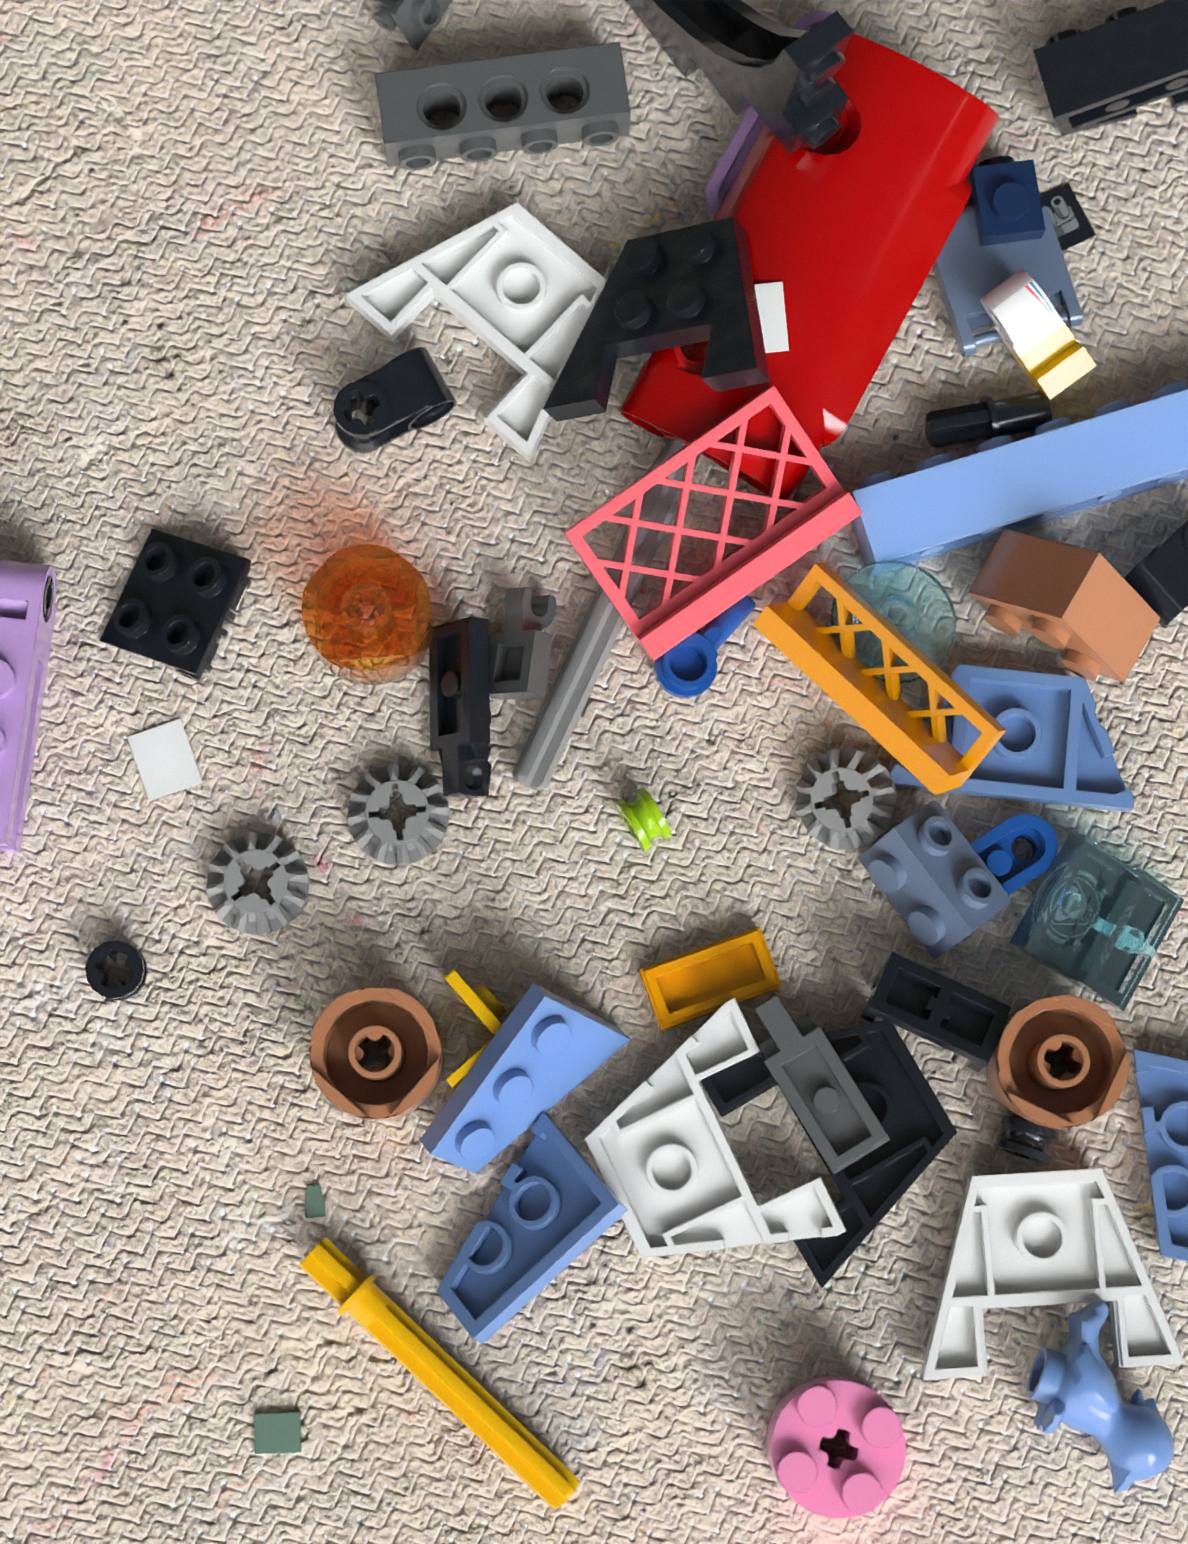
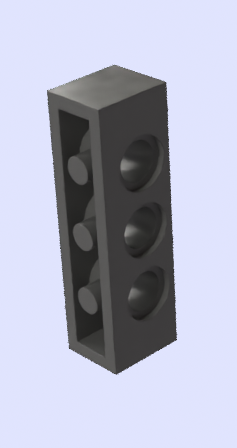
M620 42L375 73L388 167L400 165L405 170H422L433 166L437 160L460 157L466 162H483L494 158L498 152L521 149L527 154H544L555 150L559 144L582 141L587 146H605L616 142L620 136L629 135L631 110ZM560 95H570L576 98L580 104L571 110H559L553 107L550 101ZM499 103H510L519 109L514 116L504 119L497 118L489 112L493 106ZM438 111H450L458 116L454 123L443 127L433 125L428 121L430 116Z

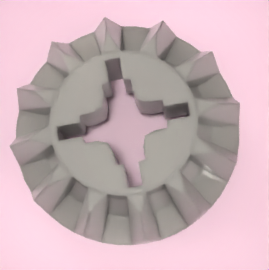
M832 749L808 762L807 769L795 785L797 789V807L795 812L801 817L803 824L807 828V834L832 849H858L873 843L888 829L895 814L897 794L891 774L876 757L859 749ZM837 772L840 781H844L847 790L869 791L870 796L862 797L860 802L851 805L852 816L849 818H845L841 808L831 809L830 806L822 807L821 802L829 800L828 797L837 793V782H839Z
M392 762L388 766L375 771H369L351 792L347 821L355 842L368 856L385 864L406 865L424 859L442 842L449 824V805L446 796H443V789L440 783L419 766L401 765ZM394 788H398L399 795L402 796L405 806L416 807L417 810L426 809V812L416 813V816L406 818L405 829H402L403 840H398L397 831L394 830L390 820H380V817L371 818L372 814H380V810L390 808L391 798L394 797Z
M248 832L234 840L225 842L222 849L209 863L205 890L215 914L228 926L247 934H268L284 928L300 913L308 896L309 875L302 856L290 843L277 835ZM242 862H245L249 867L252 866L259 873L268 868L271 870L278 864L280 865V867L273 871L274 875L267 882L268 887L272 891L270 895L276 901L274 904L270 905L265 898L262 899L256 893H251L246 897L242 895L236 901L234 900L235 897L241 894L240 890L247 883L246 878L243 876L244 870L240 867Z

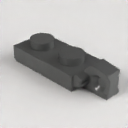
M777 994L754 1008L772 1036L758 1045L766 1057L764 1063L833 1174H836L890 1140L820 1026L816 1027L809 1014L794 1022Z

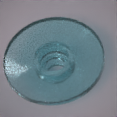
M884 560L861 567L845 580L853 590L938 667L941 665L951 650L955 639L956 615L949 594L933 575L921 567L908 562ZM834 598L831 608V626L839 625L836 598ZM896 606L905 610L908 615V623L902 625L894 623L889 618L888 609ZM852 614L853 624L862 623ZM871 630L854 631L856 657L866 667L884 666L881 640ZM832 633L840 642V633ZM897 655L898 665H908ZM916 672L899 673L900 684L922 678ZM885 674L876 675L885 683Z

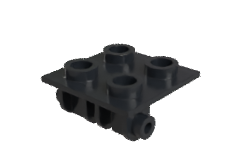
M152 528L100 641L177 668L176 672L180 675L199 682L203 672L210 673L213 668L210 664L220 645L215 641L216 637L221 639L227 638L228 631L221 627L224 620L234 622L236 615L229 609L236 610L245 588H249L252 583L247 578L251 570L249 566L251 560Z

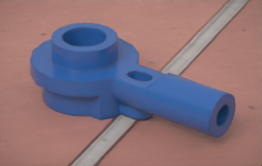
M748 595L708 622L699 633L691 634L655 660V676L664 691L674 697L688 699L699 696L709 689L716 677L717 650L756 607L755 602Z

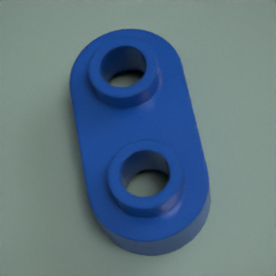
M1032 814L1015 815L970 843L1008 895L1047 871L1054 863L1058 853V840L1053 828L1044 819ZM1023 838L1031 844L1033 853L1030 859L1021 860L1013 854L1011 845L1014 839Z

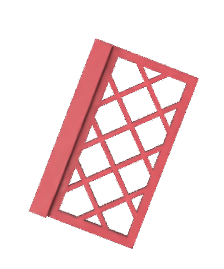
M770 385L563 531V534L622 617L641 649L651 659L656 660L863 514L851 494L843 490L775 386ZM768 405L782 425L777 452L744 446L748 420ZM737 428L734 444L718 442V440ZM790 438L803 457L787 454ZM708 447L732 451L725 489L691 483L696 456ZM742 453L776 459L769 497L735 491ZM786 461L809 465L823 486L802 502L779 498ZM685 464L682 481L666 478ZM656 484L680 488L674 525L639 519L643 495ZM690 490L724 496L717 533L683 527ZM734 498L767 503L763 529L750 539L727 535ZM632 502L630 517L613 515ZM777 506L793 508L775 521ZM604 521L628 525L622 562L597 558L582 536ZM638 527L672 533L666 569L631 564ZM682 535L716 540L711 566L699 575L675 571ZM726 542L740 545L723 557ZM604 567L620 569L617 586ZM630 571L664 577L659 603L640 617L636 615L625 599ZM673 579L688 581V583L671 594Z

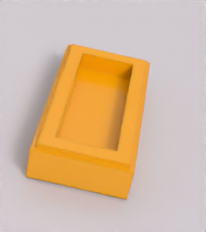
M760 926L639 969V974L660 1032L714 1013L731 999L736 998L739 1004L782 987Z

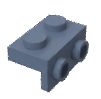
M931 801L899 823L858 857L859 861L868 871L874 885L887 896L908 924L911 934L917 941L923 944L934 960L1011 904V898L937 801Z

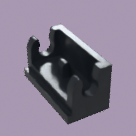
M892 952L876 975L870 989L873 992L864 1006L860 1018L872 1023L877 1016L967 1058L966 1067L979 1072L983 1066L986 1067L989 1064L1011 1006Z

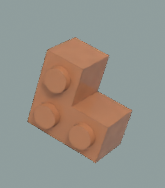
M1004 529L967 592L986 610L984 619L992 627L1011 636H1016L1020 630L1032 633L1037 639L1051 647L1057 648L1065 656L1062 664L1069 671L1091 681H1095L1097 676L1101 675L1125 682L1161 619L1100 552Z

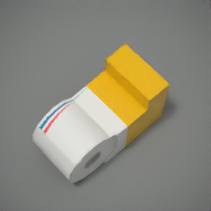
M1024 269L1018 270L980 299L986 312L996 325L994 327L1031 384L1049 399L1055 397L1097 366L1086 349L1077 342L1039 285Z

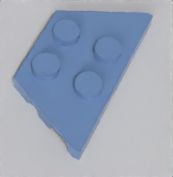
M962 664L956 667L950 678L1007 730L965 783L959 788L944 793L1119 812H1130L1134 809L1135 799L1131 789L1126 790L1113 758L1115 753L1107 730L1098 721L1095 713L1096 703L1084 677ZM943 697L944 707H953ZM963 715L945 716L947 741L964 756L982 732ZM925 717L924 720L931 726V717ZM897 760L890 771L896 788L930 791Z

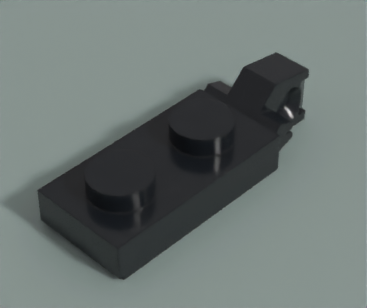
M471 616L434 626L429 630L430 751L439 752L442 763L443 796L473 799L489 795L491 764L488 762L491 748L488 746L490 745L491 724L489 698L490 648L488 619Z

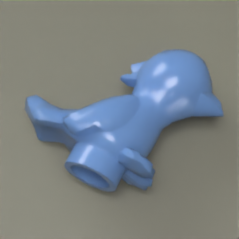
M1094 1301L1084 1308L1069 1314L1068 1340L1061 1346L1059 1352L1047 1347L1040 1349L1029 1374L1027 1396L1040 1402L1037 1406L1038 1409L1033 1422L1037 1430L1050 1434L1062 1422L1073 1429L1092 1435L1102 1445L1110 1464L1114 1494L1127 1490L1135 1481L1147 1480L1164 1472L1173 1458L1174 1439L1166 1421L1158 1411L1154 1398L1144 1400L1142 1391L1137 1389L1131 1398V1404L1122 1402L1114 1376L1099 1350V1331L1107 1318L1109 1307L1104 1301Z

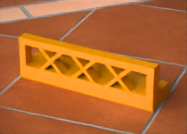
M824 562L815 563L787 602L767 605L753 623V626L934 795L961 787L1007 730ZM821 586L836 598L839 625L822 626L805 610V607ZM852 614L862 623L853 624ZM871 630L881 640L884 666L866 667L856 657L854 631ZM831 633H840V642ZM897 655L908 665H898ZM916 672L927 682L930 708L912 709L901 699L899 673ZM885 674V683L876 675ZM943 697L953 707H944ZM963 715L982 732L964 756L947 741L945 716ZM922 717H931V726Z

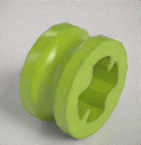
M644 787L636 790L637 796L633 801L626 802L621 799L615 805L629 832L639 847L646 852L652 848L651 841L654 838L662 837L666 840L672 836V832L649 792Z

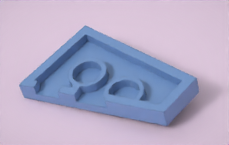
M532 983L419 1140L431 1155L476 1174L533 1125L542 1112H548L631 1039L617 1025Z
M1134 1049L1133 1058L1159 1255L1188 1262V1061Z
M544 1112L541 1113L531 1130L535 1136L518 1165L512 1162L500 1182L504 1189L485 1221L475 1224L436 1290L470 1336L482 1344L628 1211L556 1122Z

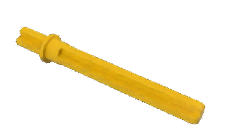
M326 1237L314 1247L299 1266L341 1306L336 1312L342 1316L347 1311L551 1508L557 1509L563 1505L579 1485L578 1478L373 1283L377 1278L374 1273L367 1277Z

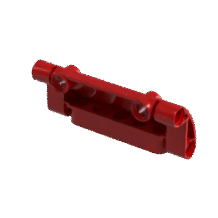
M853 33L843 54L846 62L834 75V79L849 97L841 117L838 119L842 123V127L819 147L811 149L806 143L789 155L769 127L764 124L712 220L733 216L745 229L754 284L783 283L789 351L766 353L770 382L719 392L712 390L701 379L709 342L704 341L695 343L693 351L688 357L683 355L680 346L650 352L648 361L643 364L618 412L632 423L659 437L678 440L687 445L767 387L774 385L818 452L822 447H827L841 435L851 419L968 202L972 186L967 177L998 121L996 112L965 89L924 65ZM769 405L748 420L744 446L777 452L782 425ZM737 428L718 440V442L734 444ZM790 438L787 454L803 457ZM708 447L700 453L729 472L732 451ZM742 453L738 478L769 495L776 459ZM786 461L779 495L780 499L791 501L794 499L810 469L809 465Z

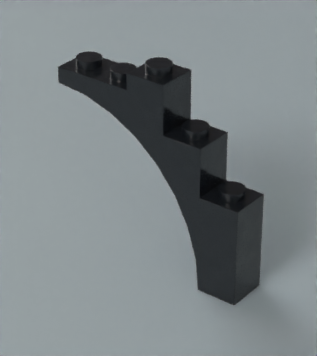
M625 0L685 78L700 68L736 116L752 105L789 155L806 143L811 149L819 147L842 127V123L838 119H840L849 97L834 79V75L846 62L843 54L854 31L838 11H835L808 31L788 28L763 16L742 0Z

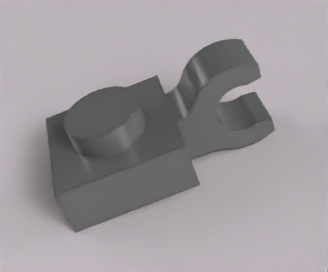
M529 587L510 588L506 594L504 604L506 613L505 631L491 633L489 647V696L500 700L545 697L553 635L542 632V630L548 627L554 620L556 598L552 595L532 597V588Z

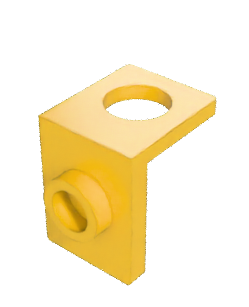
M454 969L443 977L445 982L494 1037L503 1025L498 1019L507 1012L506 1009L482 982L472 990ZM490 1041L446 1079L454 1090H456Z

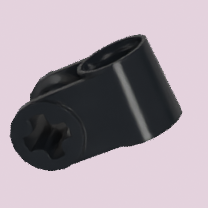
M418 347L400 354L384 365V367L342 388L334 400L335 430L338 439L346 448L358 453H369L413 430L433 424L447 415L456 406L457 401L425 347ZM361 409L365 416L373 415V423L365 426L359 418L352 420V412Z
M1188 520L1162 545L1158 544L1124 577L1130 586L1161 618L1158 623L1163 628L1188 606Z

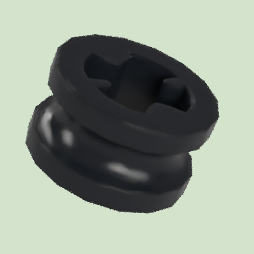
M117 940L104 942L96 947L89 955L85 967L87 981L92 989L101 996L116 1001L130 999L138 994L144 987L148 976L147 962L142 953L130 944ZM117 953L127 954L125 966L133 971L132 978L127 984L118 980V988H108L106 984L109 976L101 971L103 962L106 958L116 962Z
M1003 1115L1001 1123L1005 1126L1006 1131L1002 1138L995 1139L993 1146L1012 1155L1050 1165L1052 1157L1048 1154L1047 1147L1051 1142H1057L1059 1133L1021 1118Z

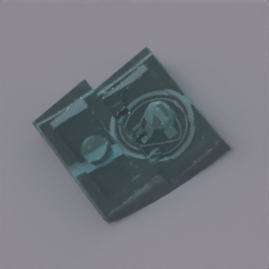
M1070 831L1009 943L1080 988L1113 1007L1124 1011L1181 908L1184 899L1146 871L1126 865L1088 836Z

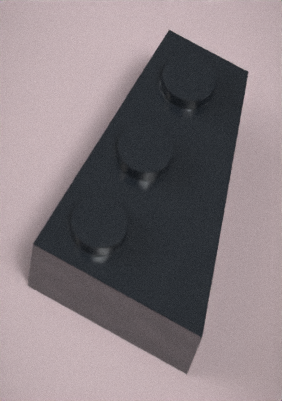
M1165 0L1142 10L1139 7L1124 8L1109 15L1105 19V24L1083 32L1079 29L1059 32L1046 41V46L1033 50L1054 120L1062 136L1136 118V108L1168 97L1172 108L1188 105V0Z

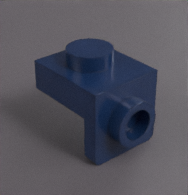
M996 156L983 160L978 166L973 167L967 179L971 182L972 186L968 201L973 200L980 246L1041 239L1046 229L1034 160L1014 161V158L1011 156Z

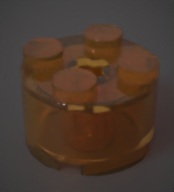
M371 544L350 546L337 551L326 559L327 562L318 569L313 577L311 576L302 597L303 624L314 651L321 662L335 676L360 685H381L393 682L418 668L429 649L434 629V614L428 587L417 569L391 549ZM369 605L375 606L379 616L375 618L374 625L362 626L359 618L363 617L364 607Z

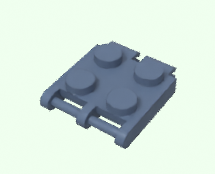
M974 206L963 209L933 265V270L962 357L976 354V347L1002 340L995 329L990 330L996 325L986 312L980 299L1021 268L1035 280L1052 303L1054 309H1061L1057 313L1068 328L1082 325L1081 308L1048 206L1042 207L1046 230L1041 239L980 246Z

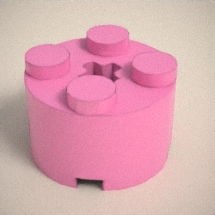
M823 1376L797 1386L776 1405L771 1414L766 1432V1450L776 1479L795 1502L810 1512L821 1516L849 1518L874 1511L892 1493L903 1472L906 1443L900 1418L879 1394L848 1378ZM843 1429L842 1436L845 1441L851 1444L850 1450L847 1455L838 1454L834 1459V1463H828V1454L819 1447V1443L822 1437L834 1438L837 1430Z

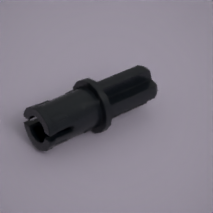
M1040 390L1036 391V393L993 400L990 395H984L980 397L979 403L930 411L925 415V434L931 447L934 448L984 439L988 441L999 436L1034 431L1042 424L1052 421V410L1049 398Z

